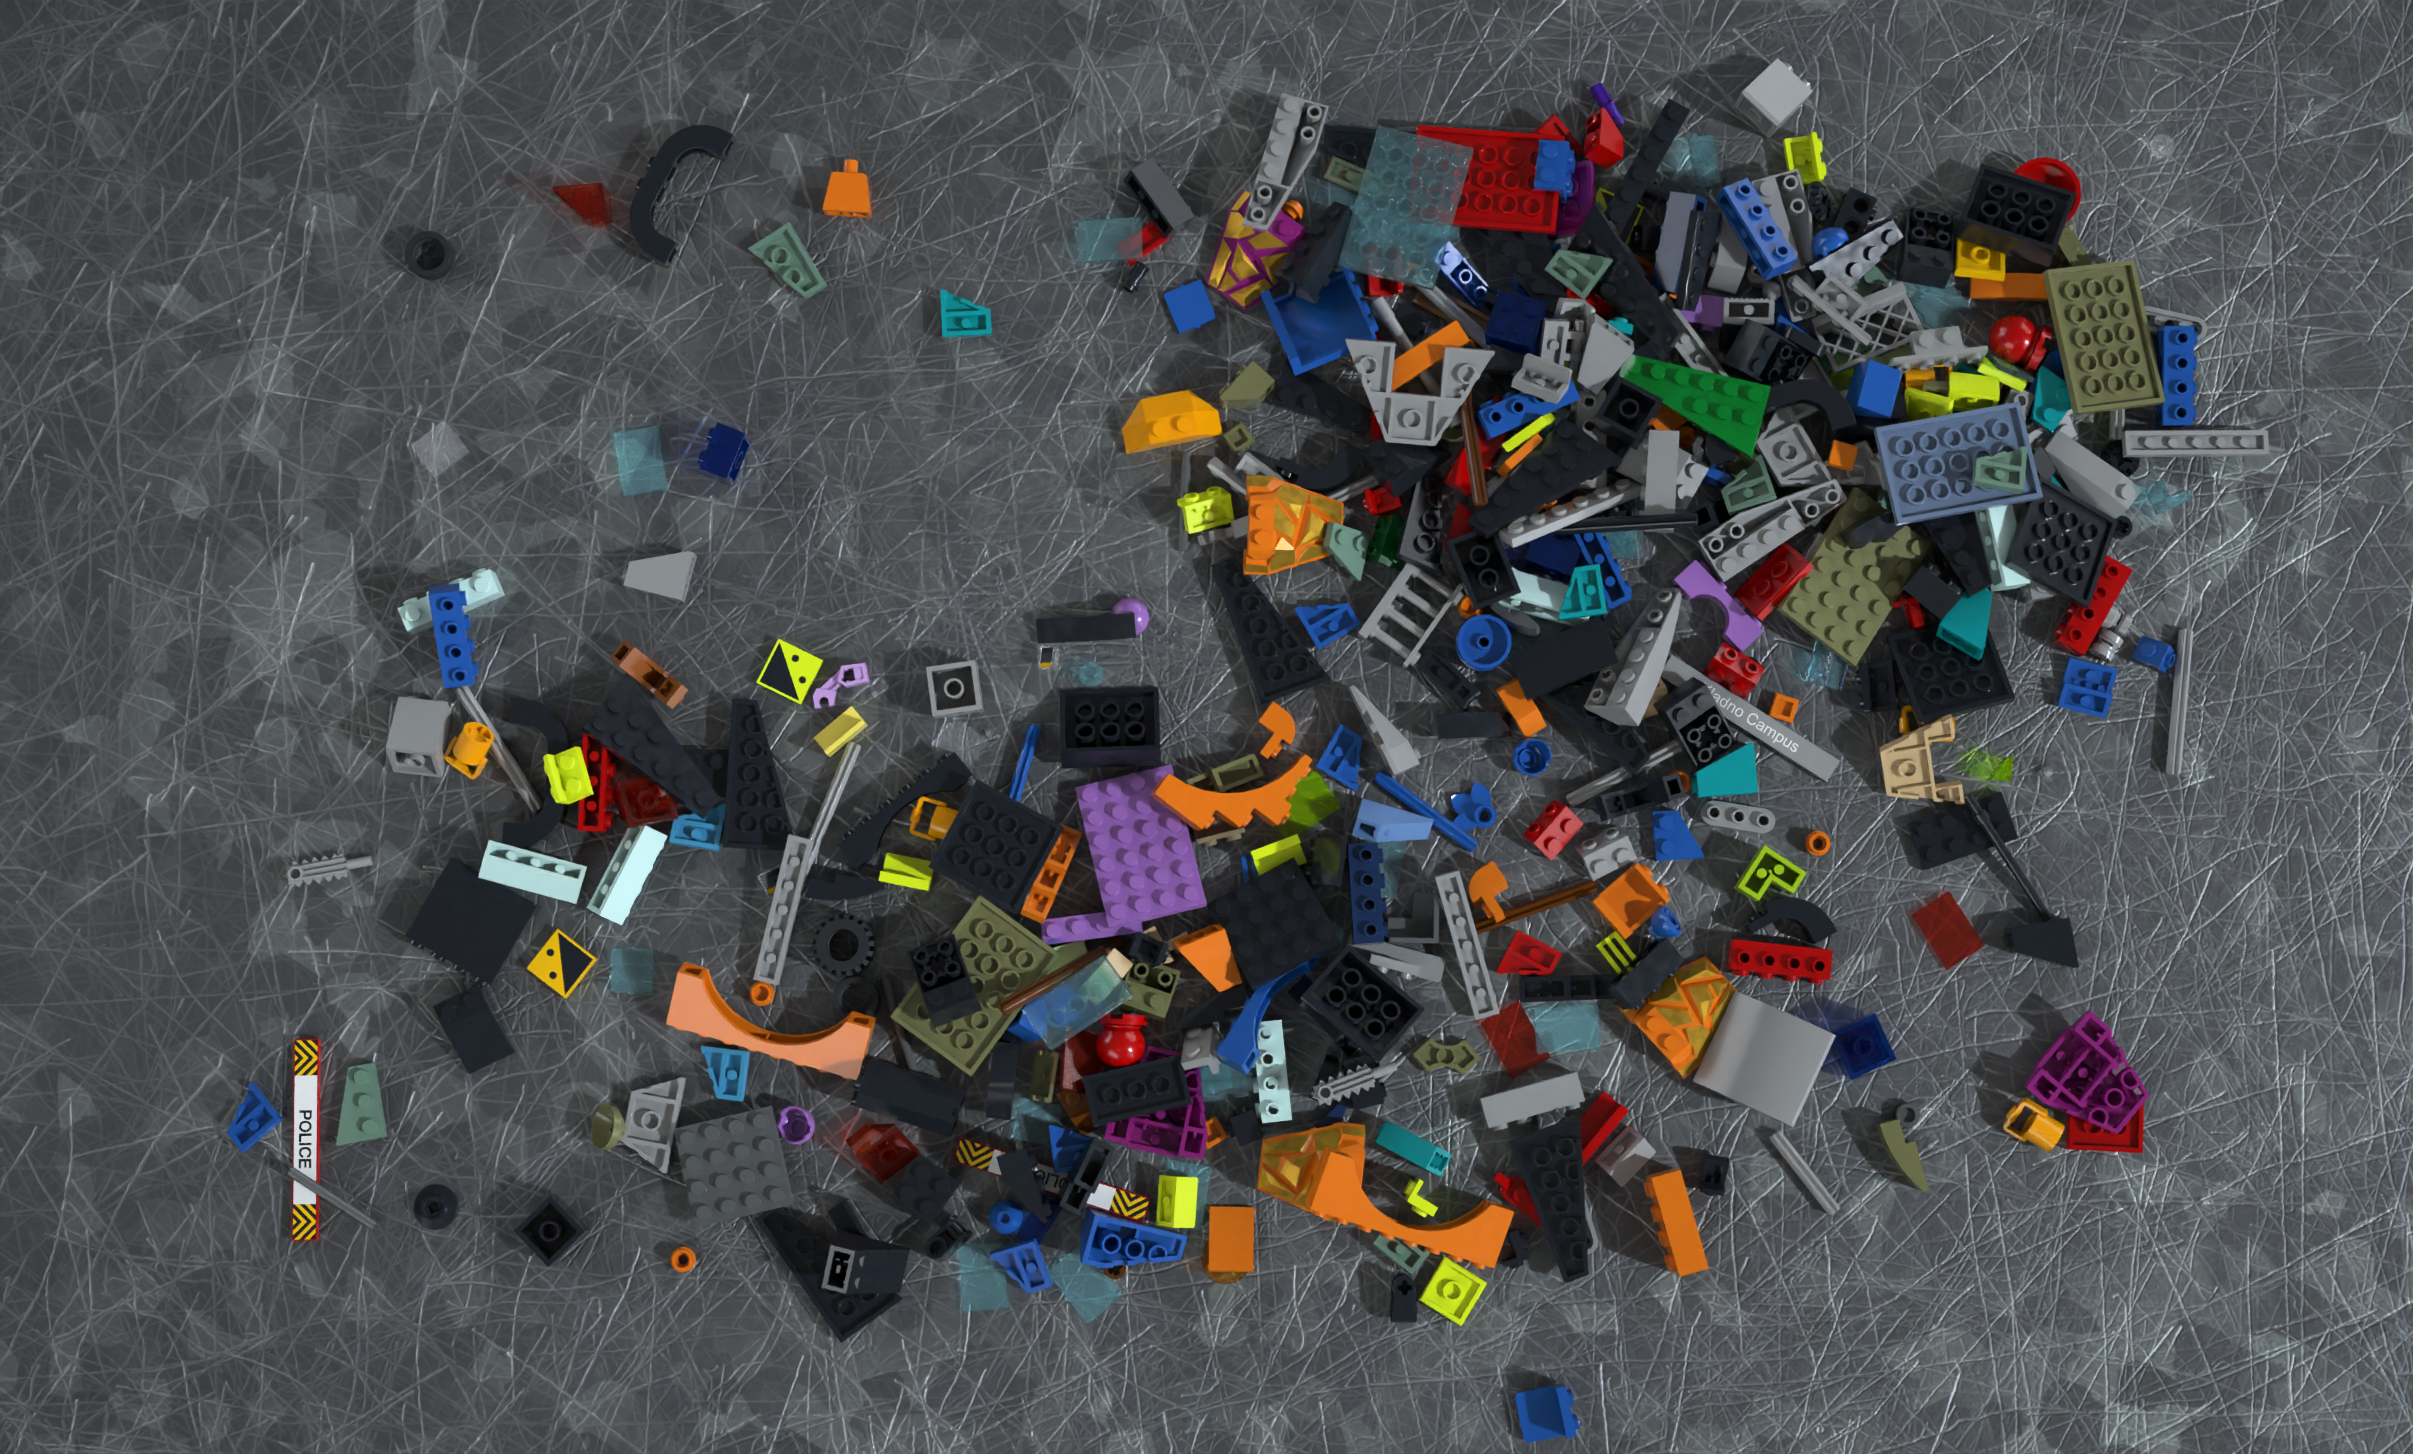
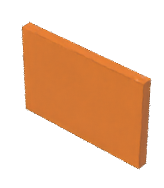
M1210 1206L1208 1210L1210 1214L1208 1271L1253 1272L1255 1268L1253 1265L1254 1207Z

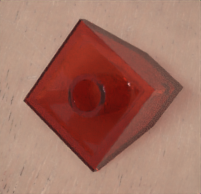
M602 182L553 187V192L562 204L588 225L594 228L606 227L607 223H613L611 194Z
M646 777L617 782L614 797L619 815L628 828L678 819L673 797Z
M894 1123L866 1124L846 1139L855 1157L881 1184L921 1154L918 1148Z

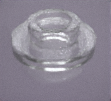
M2163 134L2155 136L2149 144L2150 153L2157 159L2168 158L2174 151L2173 140ZM2162 144L2165 147V150L2160 151L2157 148V145Z

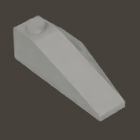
M2060 430L2055 431L2043 448L2057 468L2056 473L2061 475L2067 485L2066 489L2068 492L2114 519L2127 511L2142 491L2124 474Z
M1354 685L1349 687L1348 690L1390 776L1393 778L1420 764L1418 759L1421 758V755L1416 745L1411 746L1409 741Z

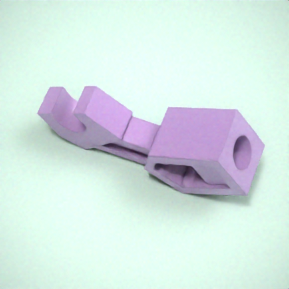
M859 663L841 666L840 670L821 688H816L813 695L815 709L821 708L820 700L822 698H828L829 706H834L836 690L841 685L849 688L869 683L867 665ZM853 670L855 680L843 682L845 671Z

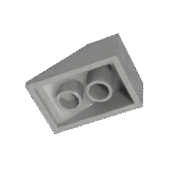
M1644 439L1637 450L1629 446L1621 460L1622 463L1616 469L1618 473L1640 487L1641 485L1646 486V476H1642V461H1647L1648 451H1643ZM1680 448L1678 453L1675 509L1686 510L1710 467Z

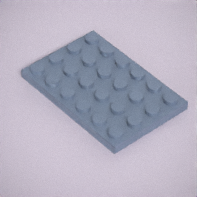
M2020 402L1882 426L1873 430L1896 526L2039 500L2043 497ZM2023 446L2028 447L2024 490L2021 494L1972 485L1973 465L1976 458L1994 456L1996 453L2003 451L2008 453L2018 450Z

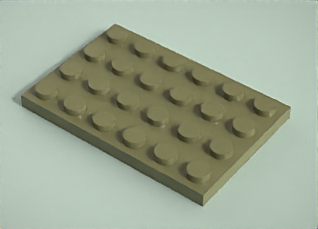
M2134 260L2044 271L2042 274L2073 416L2159 405L2166 402Z
M1858 487L1851 490L1847 497L1848 500L1843 503L1810 555L1808 561L1814 568L1804 578L1798 580L1777 608L1779 612L1850 666L1857 665L1892 609V603L1897 601L1898 596L1904 590L1903 584L1918 567L1931 544L1905 525L1886 542L1873 543V541H1870L1863 548L1850 550L1840 533L1864 518L1888 512Z
M982 896L977 898L952 932L957 940L982 1010L935 1028L928 1015L916 981L890 1016L970 1076L974 1074L1023 1007L1021 1006L1011 1013L1003 1015L998 1008L999 1001L1046 976L1061 955Z

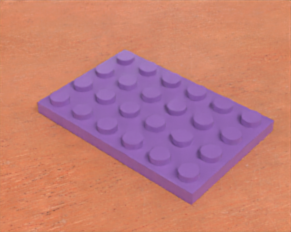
M1172 764L1075 787L1109 930L1207 906L1187 824L1150 796L1164 775L1169 773L1174 776Z

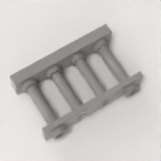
M1407 563L1357 636L1366 641L1368 636L1372 639L1373 637L1377 638L1406 659L1402 665L1404 669L1409 664L1414 666L1421 657V654L1418 653L1419 649L1451 604L1456 607L1464 594L1460 592L1463 585L1459 583L1457 588L1453 590L1424 569ZM1411 576L1414 578L1418 577L1448 598L1441 610H1438L1408 589L1409 586L1406 582ZM1396 596L1399 598L1404 597L1434 618L1426 631L1394 609L1395 606L1392 605V602ZM1382 616L1391 618L1420 638L1412 651L1380 629L1381 626L1377 623Z

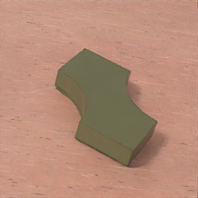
M1429 1037L1411 1053L1427 1073L1438 1067H1451L1464 1075L1481 1059L1465 1039L1456 1045L1444 1046L1436 1043Z

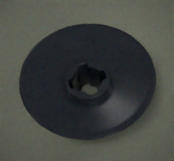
M435 1184L425 1187L418 1193L414 1201V1214L419 1223L428 1229L439 1230L446 1228L455 1220L458 1214L459 1204L456 1195L451 1189L443 1185ZM437 1202L439 1211L433 1213L430 1205Z

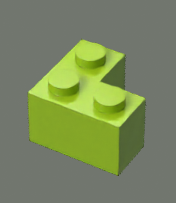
M1764 845L1759 847L1734 886V889L1754 902L1761 899L1770 883L1790 895L1794 894L1807 872Z

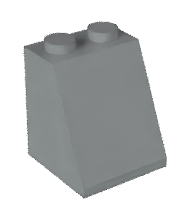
M1777 58L1741 92L1734 107L1769 139L1810 97L1813 91L1810 89V84L1804 78H1799L1793 73L1792 67L1787 62H1781Z
M415 696L398 697L385 748L393 772L443 778L444 754L447 750L451 711L448 702L440 699L425 700Z

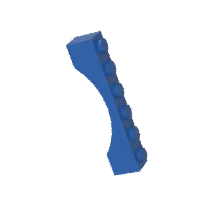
M1322 954L1256 989L1252 997L1245 1001L1239 1018L1233 1020L1227 1037L1223 1038L1217 1047V1055L1221 1063L1245 1075L1248 1074L1260 1055L1258 1046L1259 1028L1268 1005L1287 984L1302 975L1310 973Z

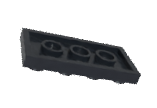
M2002 791L1977 799L1981 808H1985L1988 812L1990 822L2004 843L2018 839ZM1967 803L1906 824L1923 870L1994 847L1982 826L1977 825L1973 819V813Z
M1181 1055L1082 1077L1093 1127L1192 1105L1184 1068L1181 1065Z

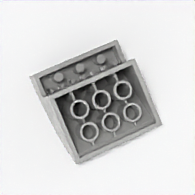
M1735 991L1693 1082L1719 1093L1742 1106L1794 1127L1836 1035L1778 1008Z

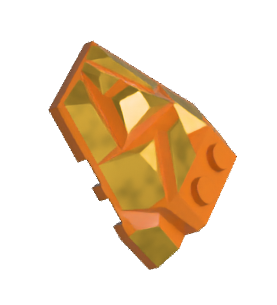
M1246 475L1245 500H1249L1247 549H1244L1243 574L1270 575L1332 556L1323 547L1328 522H1335L1343 525L1344 503L1273 476Z
M1706 956L1680 967L1675 975L1667 977L1662 982L1663 986L1657 992L1650 993L1645 998L1646 1002L1636 1010H1623L1618 1003L1615 1005L1668 1059L1666 1061L1683 1079L1701 1064L1734 992L1737 991Z
M1339 1121L1325 1127H1313L1303 1132H1290L1262 1139L1257 1190L1310 1212L1311 1209L1304 1203L1325 1146L1347 1153L1354 1158L1357 1177L1362 1186L1365 1161V1124ZM1325 1214L1323 1219L1336 1222L1333 1220V1216Z

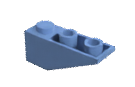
M1362 798L1352 835L1373 842L1428 839L1434 819Z

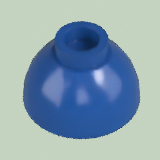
M1659 906L1652 915L1651 924L1648 925L1649 932L1654 938L1659 936L1663 938L1679 936L1681 934V926L1676 916L1668 907Z
M1000 1200L990 1209L989 1223L997 1233L1003 1235L1012 1234L1023 1223V1211L1012 1200Z

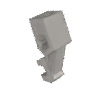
M1248 516L1232 521L1229 528L1212 530L1208 534L1197 536L1199 545L1214 544L1234 537L1235 540L1246 538L1248 533Z

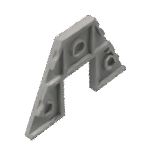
M1345 338L1386 442L1436 446L1442 433L1449 426L1460 405L1463 404L1472 390L1471 388L1480 378L1482 371L1495 354L1494 350L1444 346L1440 395L1391 392L1396 343Z
M1816 356L1811 359L1798 380H1817L1834 387ZM1798 404L1777 410L1756 441L1755 447L1759 454L1762 455L1764 463L1779 487H1812L1831 479H1836L1839 486H1881L1876 466L1871 465L1869 461L1875 455L1866 440L1855 445L1858 446L1851 472L1828 466V460L1822 461L1799 422L1819 411L1813 406Z

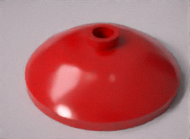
M2035 158L2025 162L2014 171V174L2076 193L2066 223L2072 219L2081 201V186L2077 175L2067 164L2053 158Z

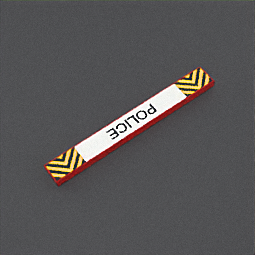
M294 1039L293 1167L320 1184L321 1039ZM292 1179V1241L319 1240L320 1196Z
M960 1137L953 1161L1002 1177L996 1157L1007 1153V1151ZM1038 1162V1165L1034 1167L1036 1174L1042 1175L1045 1185L1044 1191L1057 1195L1069 1171L1054 1173L1053 1166ZM1100 1182L1095 1194H1090L1086 1204L1143 1223L1151 1198Z

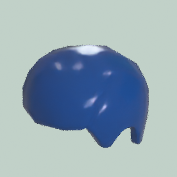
M1828 227L1819 231L1812 240V251L1816 260L1822 256L1826 257L1829 251L1839 248L1845 241L1848 242L1849 239L1846 231L1838 227Z
M1535 738L1521 741L1514 749L1512 755L1513 765L1522 775L1535 776L1544 772L1549 761L1552 760L1550 746L1543 740Z

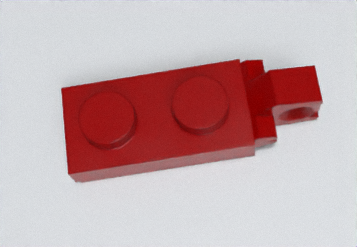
M1497 1171L1492 1179L1502 1186L1498 1191L1502 1194V1197L1543 1228L1526 1183L1513 1174L1508 1179L1500 1171Z

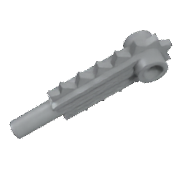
M334 853L331 860L324 855L321 862L316 857L313 858L311 864L306 859L303 860L301 865L294 861L292 866H285L287 872L283 877L288 879V885L296 884L300 888L303 881L310 886L313 879L320 884L323 877L328 882H330L333 875L338 880L342 876L347 878L349 869L373 865L372 856L347 860L343 853L339 856Z
M1392 1061L1372 1070L1366 1064L1363 1067L1358 1065L1356 1073L1348 1069L1347 1075L1339 1073L1337 1080L1329 1076L1328 1083L1320 1080L1319 1085L1313 1087L1315 1093L1312 1098L1318 1099L1319 1105L1323 1103L1331 1105L1333 1098L1339 1102L1342 1095L1350 1098L1351 1091L1359 1095L1361 1087L1368 1091L1369 1087H1375V1079L1397 1071L1396 1063Z

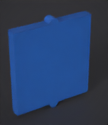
M1201 279L1185 286L1181 284L1179 288L1163 294L1179 334L1194 328L1200 329L1201 325L1217 319Z

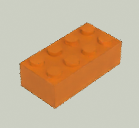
M1671 1168L1646 1175V1182H1643L1646 1196L1652 1199L1653 1206L1650 1207V1212L1653 1220L1659 1223L1660 1231H1657L1660 1245L1664 1246L1667 1251V1255L1664 1256L1667 1269L1679 1277L1709 1269L1681 1170Z

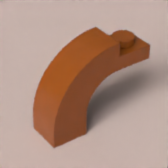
M626 639L610 657L615 664L655 694L671 709L683 700L684 695L688 691L683 684Z

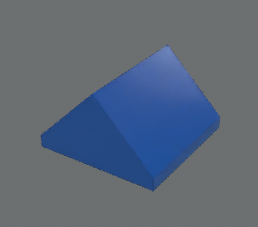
M1871 359L1854 367L1846 397L1854 415L1890 419L1902 372Z

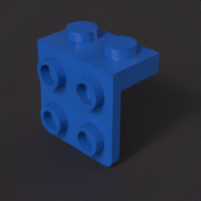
M1539 139L1534 190L1559 192L1561 203H1566L1567 196H1572L1573 182H1571L1570 173L1575 171L1574 150H1570L1568 141Z
M1563 1383L1515 1394L1516 1407L1525 1442L1531 1443L1565 1436L1567 1439L1577 1437L1575 1430L1579 1429L1578 1418L1576 1414L1572 1415L1570 1407L1571 1404H1574L1571 1389H1567Z

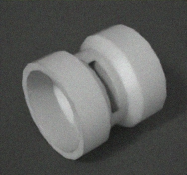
M2112 606L2101 628L2110 629L2113 633L2122 637L2130 627L2133 617L2127 613H2120L2117 607Z
M2102 629L2098 634V641L2091 645L2089 651L2098 659L2110 663L2114 658V651L2120 648L2124 641L2112 631Z

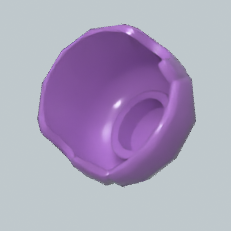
M1132 597L1123 598L1114 605L1111 614L1134 612L1136 635H1138L1148 625L1149 614L1147 608L1138 599Z
M788 1106L779 1112L780 1119L777 1123V1129L783 1140L789 1144L801 1145L812 1137L815 1121L813 1115L807 1109L799 1106Z

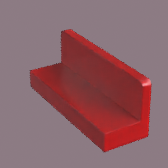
M1602 1092L1580 1118L1583 1165L1629 1112L1628 1109L1616 1102L1606 1092Z

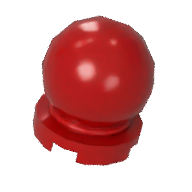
M2012 314L1999 319L1991 328L1988 337L1989 345L1994 356L2002 362L2011 364L2022 362V370L2032 374L2045 354L2046 349L2042 348L2046 338L2051 339L2053 328L2043 324L2036 330L2032 321L2024 316Z
M1098 1013L1097 1023H1103L1104 1026L1098 1034L1096 1041L1098 1057L1106 1066L1112 1069L1136 1065L1143 1058L1145 1050L1144 1036L1139 1029L1141 1028L1140 1025L1147 1026V1016Z

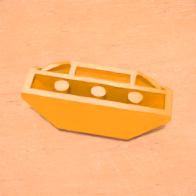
M1190 390L1141 399L1122 428L1126 454L1221 436L1223 434L1218 410Z

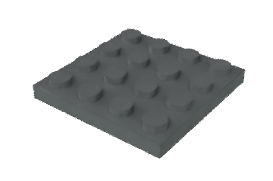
M772 1106L673 1129L695 1228L794 1204Z

